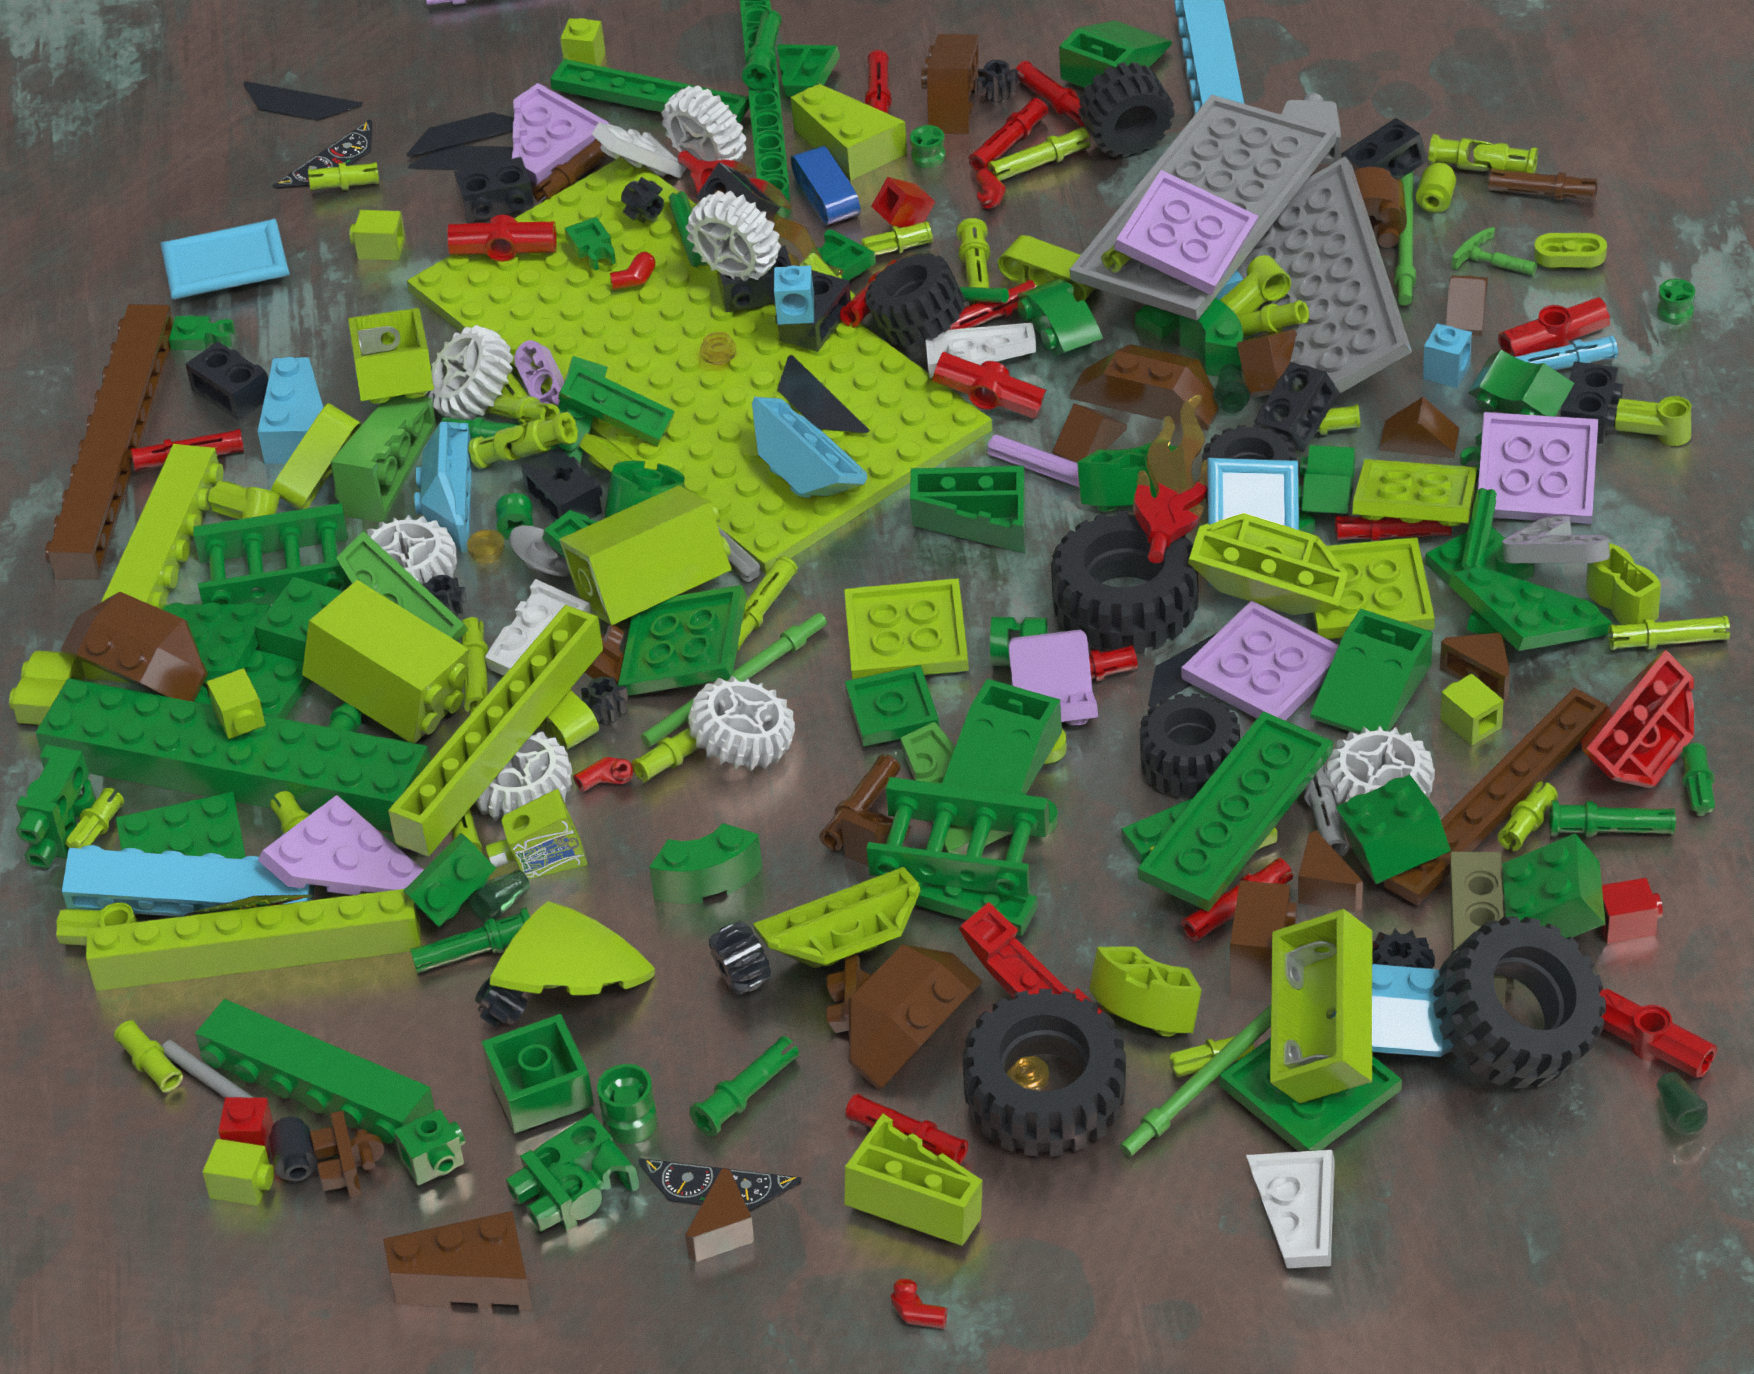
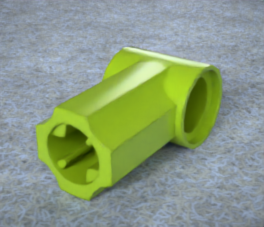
M1268 255L1258 256L1248 265L1247 276L1220 301L1230 307L1237 317L1243 313L1255 312L1267 300L1276 301L1283 298L1290 290L1291 279L1272 257Z
M1680 396L1666 397L1659 403L1620 399L1617 406L1615 430L1658 435L1660 442L1668 446L1684 445L1691 439V403L1686 398Z
M219 480L210 489L208 502L211 504L212 511L237 519L277 513L281 494L267 489L244 487L229 481Z
M122 902L109 904L102 910H60L56 920V937L59 944L87 946V928L135 923L137 920L131 906Z

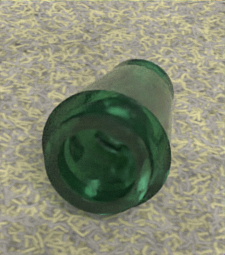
M1228 364L1220 370L1213 393V400L1223 412L1229 414L1238 413L1248 404L1250 392L1241 369L1234 364Z
M520 870L490 879L481 889L474 891L469 896L470 906L480 919L487 921V919L494 918L497 920L524 893L529 891L530 882L527 876Z
M1677 1073L1663 1075L1657 1082V1089L1668 1125L1681 1134L1698 1132L1705 1126L1708 1120L1707 1103Z

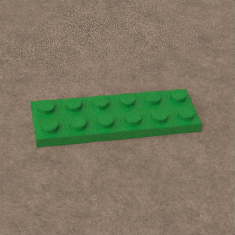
M1263 711L1138 867V879L1209 911L1330 757L1333 751V741Z

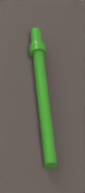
M1414 171L1400 179L1404 186L1407 225L1404 232L1399 235L1398 267H1396L1394 272V283L1398 287V303L1403 306L1411 304L1412 288L1416 284V269L1413 267Z
M818 612L801 625H792L780 634L779 640L735 669L732 676L739 682H744L747 677L750 679L787 652L794 653L806 645L807 638L827 625L826 618ZM694 698L641 734L643 743L650 748L688 722Z
M1271 1004L1158 1109L1153 1107L1140 1119L1141 1125L1119 1144L1124 1154L1132 1157L1152 1137L1159 1138L1171 1126L1170 1121L1271 1027Z

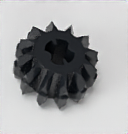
M744 922L729 923L709 938L710 954L714 958L715 966L719 969L721 977L725 979L728 987L735 993L740 995L747 991L751 992L761 987L760 985L771 977L769 960L764 953V949L761 947L758 937L754 935L752 929Z
M1395 927L1391 935L1379 932L1376 941H1372V964L1433 969L1435 967V955L1433 954V949L1429 948L1427 938H1416L1413 929L1406 934H1400Z

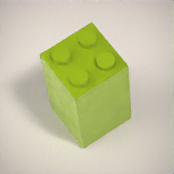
M680 485L559 539L578 598L589 602L592 613L610 625L616 624L732 570L728 560L731 551L726 539L720 535L717 525L720 522V516L713 502L698 496L696 493Z
M356 580L309 620L302 675L410 743H416L425 734H431L437 728L440 720L449 712L454 713L461 706L464 700V693H462L463 684L469 670L466 666L469 648Z

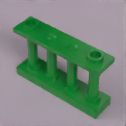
M342 503L193 527L200 564L210 563L211 581L198 583L202 604L211 602L218 604L251 602L254 604L271 605L293 577L340 591L346 590L352 584L336 558L338 556L336 542L349 540ZM322 544L324 563L301 566L299 548ZM284 550L286 569L264 572L262 554ZM247 556L249 575L226 579L225 560Z
M889 777L886 786L888 816H892L894 819L886 844L868 842L867 859L869 875L880 876L904 867L917 882L1029 897V864L1022 863L1030 835L1047 836L1049 829L1048 798ZM911 819L934 822L925 850L902 847ZM950 824L973 827L965 855L942 852ZM990 830L1013 833L1005 861L982 858Z

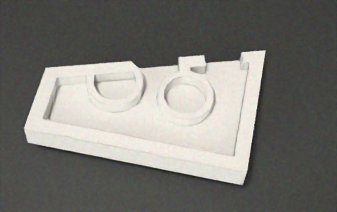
M598 123L592 132V135L602 143L600 149L615 159H618L620 155L624 156L625 160L639 168L643 164L647 165L651 171L662 177H665L666 173L681 178L686 169L685 166L678 162L677 157L651 133L644 132L641 136L636 130L629 129L627 132L619 126Z
M1033 323L952 329L942 332L932 340L925 339L929 378L933 377L942 352L978 365L985 361L997 362L1036 352Z
M535 579L530 586L531 595L526 602L521 601L515 609L516 618L511 625L503 628L486 654L485 660L488 669L504 676L565 604L593 615L590 603Z
M1332 1150L1246 1155L1250 1171L1286 1267L1331 1266L1335 1167Z

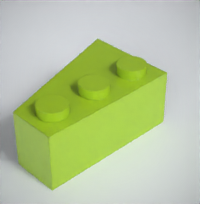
M821 84L810 87L791 97L794 130L814 148L826 146L850 181L907 154L905 121Z
M882 1114L845 1166L844 1205L963 1246L981 1219L982 1180L943 1153L937 1157L922 1146V1139L913 1133L906 1136L893 1127V1120Z

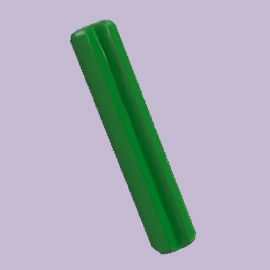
M683 191L677 194L671 193L669 196V206L690 265L696 268L699 265L705 266L707 262H701L702 256L692 251L694 244L687 239L689 232L686 226L692 211L688 196Z
M1480 488L1476 491L1461 562V571L1483 567L1497 502V493L1493 489L1486 490L1485 488Z

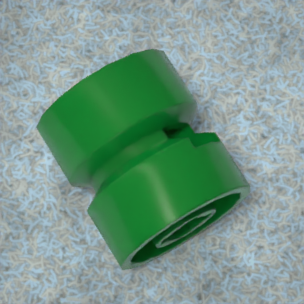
M992 617L990 626L991 666L1010 667L1008 643L1011 638L1048 634L1047 618L1025 617L1021 623H1017L1014 617Z
M620 1064L606 1070L600 1076L597 1083L603 1127L612 1136V1139L618 1143L634 1144L642 1142L652 1135L658 1123L651 1077L644 1068L635 1064Z

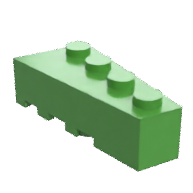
M405 395L392 396L389 401L380 403L331 460L335 481V498L339 500V503H342L346 517L384 522L436 427L432 398L423 396L407 398Z

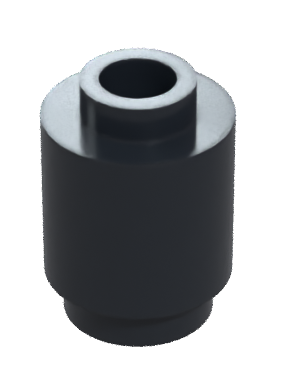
M289 1116L279 1119L273 1124L269 1135L275 1172L280 1178L290 1181L304 1180L318 1166L310 1133L311 1130L298 1117Z

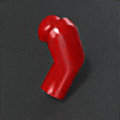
M982 169L976 175V182L984 191L982 194L979 191L977 192V200L980 202L981 207L993 209L1000 204L1006 192V187L989 169Z
M648 252L638 253L627 270L610 272L612 289L617 290L645 284L656 266L654 256Z
M604 757L573 775V779L581 792L587 791L598 783L622 785L631 780L633 766L626 759Z
M899 1279L894 1283L891 1304L904 1322L910 1325L945 1329L948 1316L947 1307L923 1304L920 1297L916 1294L917 1284L911 1279Z

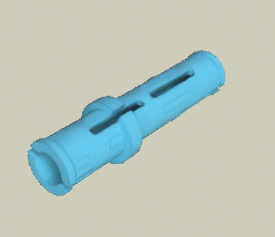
M1609 335L1608 337L1585 342L1577 339L1573 340L1571 345L1516 356V358L1535 364L1545 363L1557 371L1573 367L1574 361L1593 363L1607 359H1616L1618 348L1614 336Z

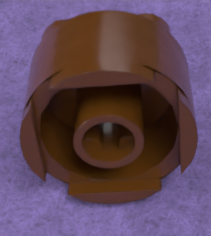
M1364 167L1354 170L1377 244L1385 248L1395 246L1399 242V235L1404 232L1407 225L1405 194L1402 181L1399 178L1397 181L1390 175V171L1384 168Z

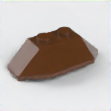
M1132 344L1113 352L1084 369L1070 393V399L1206 431H1209L1221 408V401L1198 359Z
M123 592L114 594L77 616L60 650L71 657L160 696L192 702L195 701L208 674L185 619Z
M902 944L848 1000L850 1044L848 1062L880 1091L983 981L951 952Z

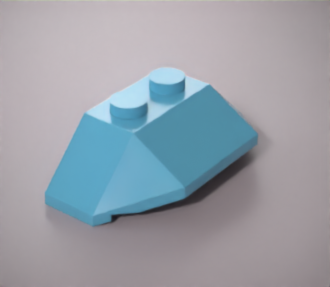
M754 397L752 409L758 455L770 465L769 469L774 474L782 477L791 485L790 489L795 494L805 498H809L811 495L830 496L865 484L867 472L804 416L795 413L783 399Z
M440 422L423 450L422 467H416L417 488L421 489V492H415V510L417 515L423 514L427 522L437 520L440 527L447 528L457 550L469 552L472 483L468 423Z
M1372 964V1052L1441 1057L1451 1051V1048L1454 1046L1449 1038L1444 1040L1439 1029L1442 1020L1441 1018H1436L1433 1003L1439 998L1435 997L1433 993L1435 980L1440 976L1438 969ZM1336 1011L1332 1013L1331 1018L1336 1015Z

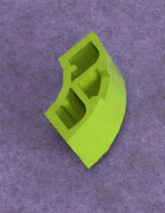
M1137 946L1097 947L1089 991L1101 1004V1008L1105 1012L1116 1014L1133 1023L1152 1028L1156 1033L1163 1036H1174L1177 1033H1193L1202 990L1189 968L1174 967L1157 962L1144 955Z

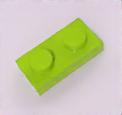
M586 433L579 444L582 449L590 454L588 460L592 464L612 472L613 466L616 463L633 461L605 438Z

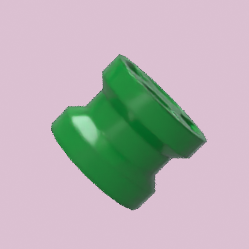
M933 125L919 126L910 133V144L913 147L911 160L916 166L934 168L945 161L946 154L942 146L945 140L944 133L939 127Z
M1683 279L1664 281L1659 286L1658 291L1660 300L1657 306L1658 317L1669 324L1677 325L1688 322L1693 317L1694 312L1692 303L1696 291L1694 286Z
M509 493L497 500L495 505L497 516L496 528L501 537L509 540V536L515 527L523 525L534 526L532 502L527 496L519 493Z

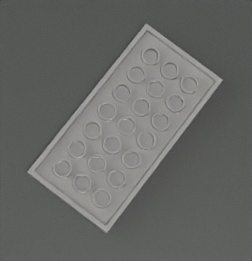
M1211 94L1069 269L1071 280L1198 320L1337 142L1336 131ZM1160 170L1259 216L1256 226L1212 296L1134 258H1131L1117 273L1111 272L1115 264L1108 270L1102 263L1101 255L1115 244L1117 237Z
M1343 157L1306 180L1237 269L1244 279L1247 276V268L1251 261L1258 256L1268 255L1289 275L1291 279L1289 292L1280 300H1267L1256 311L1262 310L1264 306L1269 304L1280 306L1298 300L1305 302L1309 310L1308 321L1304 324L1283 327L1281 330L1294 329L1297 332L1290 362L1326 371L1340 393L1412 353L1352 164L1346 157ZM1267 331L1254 334V337L1269 333Z

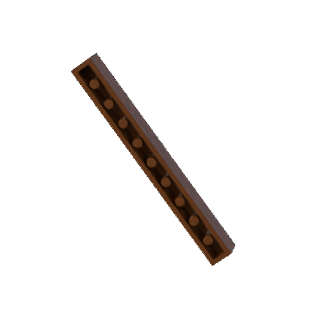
M128 304L124 319H120L118 322V337L116 342H112L110 347V362L108 366L103 368V384L101 390H97L95 393V408L93 414L87 417V433L85 439H81L79 442V458L77 464H73L71 467V482L68 490H64L62 495V510L60 515H56L54 519V535L52 541H48L45 548L46 562L52 565L55 579L99 580L134 469L131 448H140L171 350L169 337L174 321L170 305Z

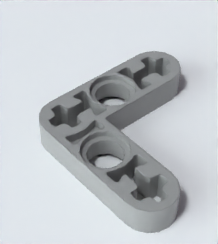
M1568 516L1541 518L1502 541L1504 561L1508 563H1594L1610 558L1608 537L1604 535H1572L1571 521Z

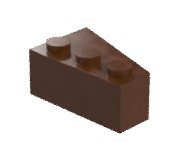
M938 34L935 45L929 46V57H926L925 68H922L921 88L927 89L928 125L939 127L944 134H969L970 132L969 114H972L973 103H969L970 93H975L979 69V42L977 34Z
M513 1211L383 1239L397 1305L451 1307L452 1302L477 1303L478 1308L492 1309L493 1304L518 1305L519 1310L533 1311Z

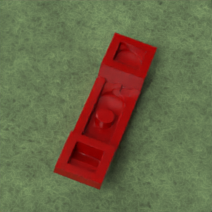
M990 902L960 926L959 930L974 954L1013 999L1015 993L1028 990V994H1037L1039 989H1052V994L1062 995L1063 991L1076 994V1000L1078 1001L1090 1000L1079 988L1073 992L1067 989L1015 938L1018 929ZM1098 1007V1014L1103 1011Z

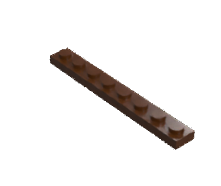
M1573 688L1441 819L1451 851L1384 880V887L1418 906L1450 874L1451 852H1472L1512 812L1515 805L1524 800L1533 790L1534 785L1542 781L1581 742L1607 709V704Z

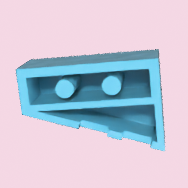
M309 357L273 358L257 431L264 464H286L323 409Z

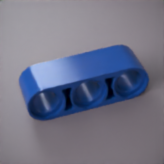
M826 146L791 156V167L794 177L825 225H831L861 214L859 199L853 186Z

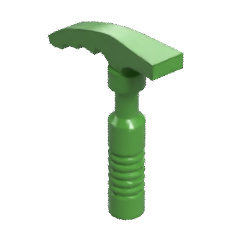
M1494 227L1482 230L1469 238L1452 256L1451 268L1455 270L1467 259L1477 262L1480 260L1491 262L1492 266L1506 268L1530 276H1534L1537 268V262L1522 260V258L1512 257L1499 252L1494 254L1484 252L1483 248H1480L1479 245L1484 244L1488 239H1492L1495 236Z

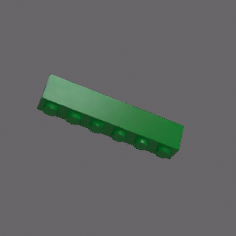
M227 999L222 1000L195 1032L202 1060L209 1066L228 1070L237 1074L245 1082L260 1084L271 1089L282 1098H292L305 1104L316 1113L324 1112L330 1115V1113L343 1111L346 1126L364 1129L380 1137L383 1142L388 1144H397L394 1130L411 1123L418 1117L435 1111L431 1087Z

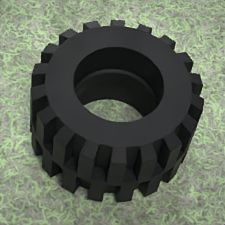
M1124 62L1119 63L1116 68L1112 69L1110 66L1104 69L1105 73L1102 75L1097 74L1093 77L1092 80L1094 82L1091 85L1087 84L1083 90L1086 95L1080 97L1079 104L1081 108L1078 110L1083 124L1099 149L1103 152L1107 151L1109 156L1116 157L1119 154L1121 158H1128L1132 153L1136 156L1142 154V150L1146 148L1148 150L1152 149L1157 140L1161 141L1166 136L1164 134L1165 130H1170L1172 122L1170 119L1174 118L1175 113L1172 108L1174 106L1172 99L1155 73L1145 65L1140 66L1139 63L1131 62L1127 66Z
M921 253L914 254L911 257H904L894 264H890L884 271L879 272L875 276L876 279L869 284V290L865 295L867 306L884 338L890 341L891 344H902V346H910L915 343L918 345L924 343L925 339L932 340L938 337L939 334L946 332L953 323L957 322L960 318L959 314L963 312L965 307L963 304L965 297L947 261L939 255L934 256L931 253L921 255Z
M1238 425L1236 429L1222 430V435L1215 434L1210 438V443H1206L1203 448L1202 484L1208 487L1207 458L1297 461L1295 447L1293 443L1288 442V437L1284 434H1276V430L1270 427L1263 429L1261 425H1253V427ZM1207 492V495H1206V497H1205L1206 502H1207V505H1208V492Z
M1192 693L1191 696L1177 694L1174 699L1170 700L1166 697L1160 700L1159 706L1152 705L1147 710L1148 716H1143L1141 720L1142 773L1146 774V780L1150 785L1157 784L1158 791L1162 793L1169 791L1171 796L1180 798L1181 795H1187L1188 799H1192L1240 741V724H1238V717L1235 712H1229V706L1224 702L1218 704L1214 697L1208 696L1203 698L1197 693Z

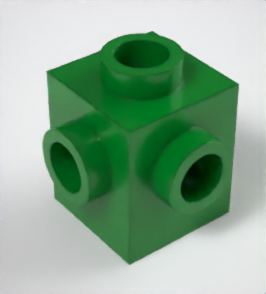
M441 1109L418 1117L411 1123L394 1130L399 1156L418 1186L435 1177L445 1175L454 1168L464 1164L461 1146L466 1144L464 1135L457 1122L449 1123Z

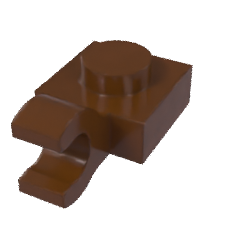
M614 624L608 625L606 635L601 634L603 651L584 673L593 679L598 677L615 678L618 687L624 653L619 651L620 643L624 636L623 630Z

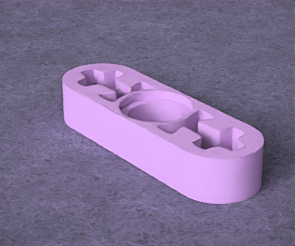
M533 340L523 342L515 353L514 361L530 396L539 399L542 403H555L558 405L559 392L565 381L550 350ZM533 360H534L536 366L540 367L539 369H538L537 367L531 365V363L533 362ZM551 377V389L542 395L541 385L545 379Z

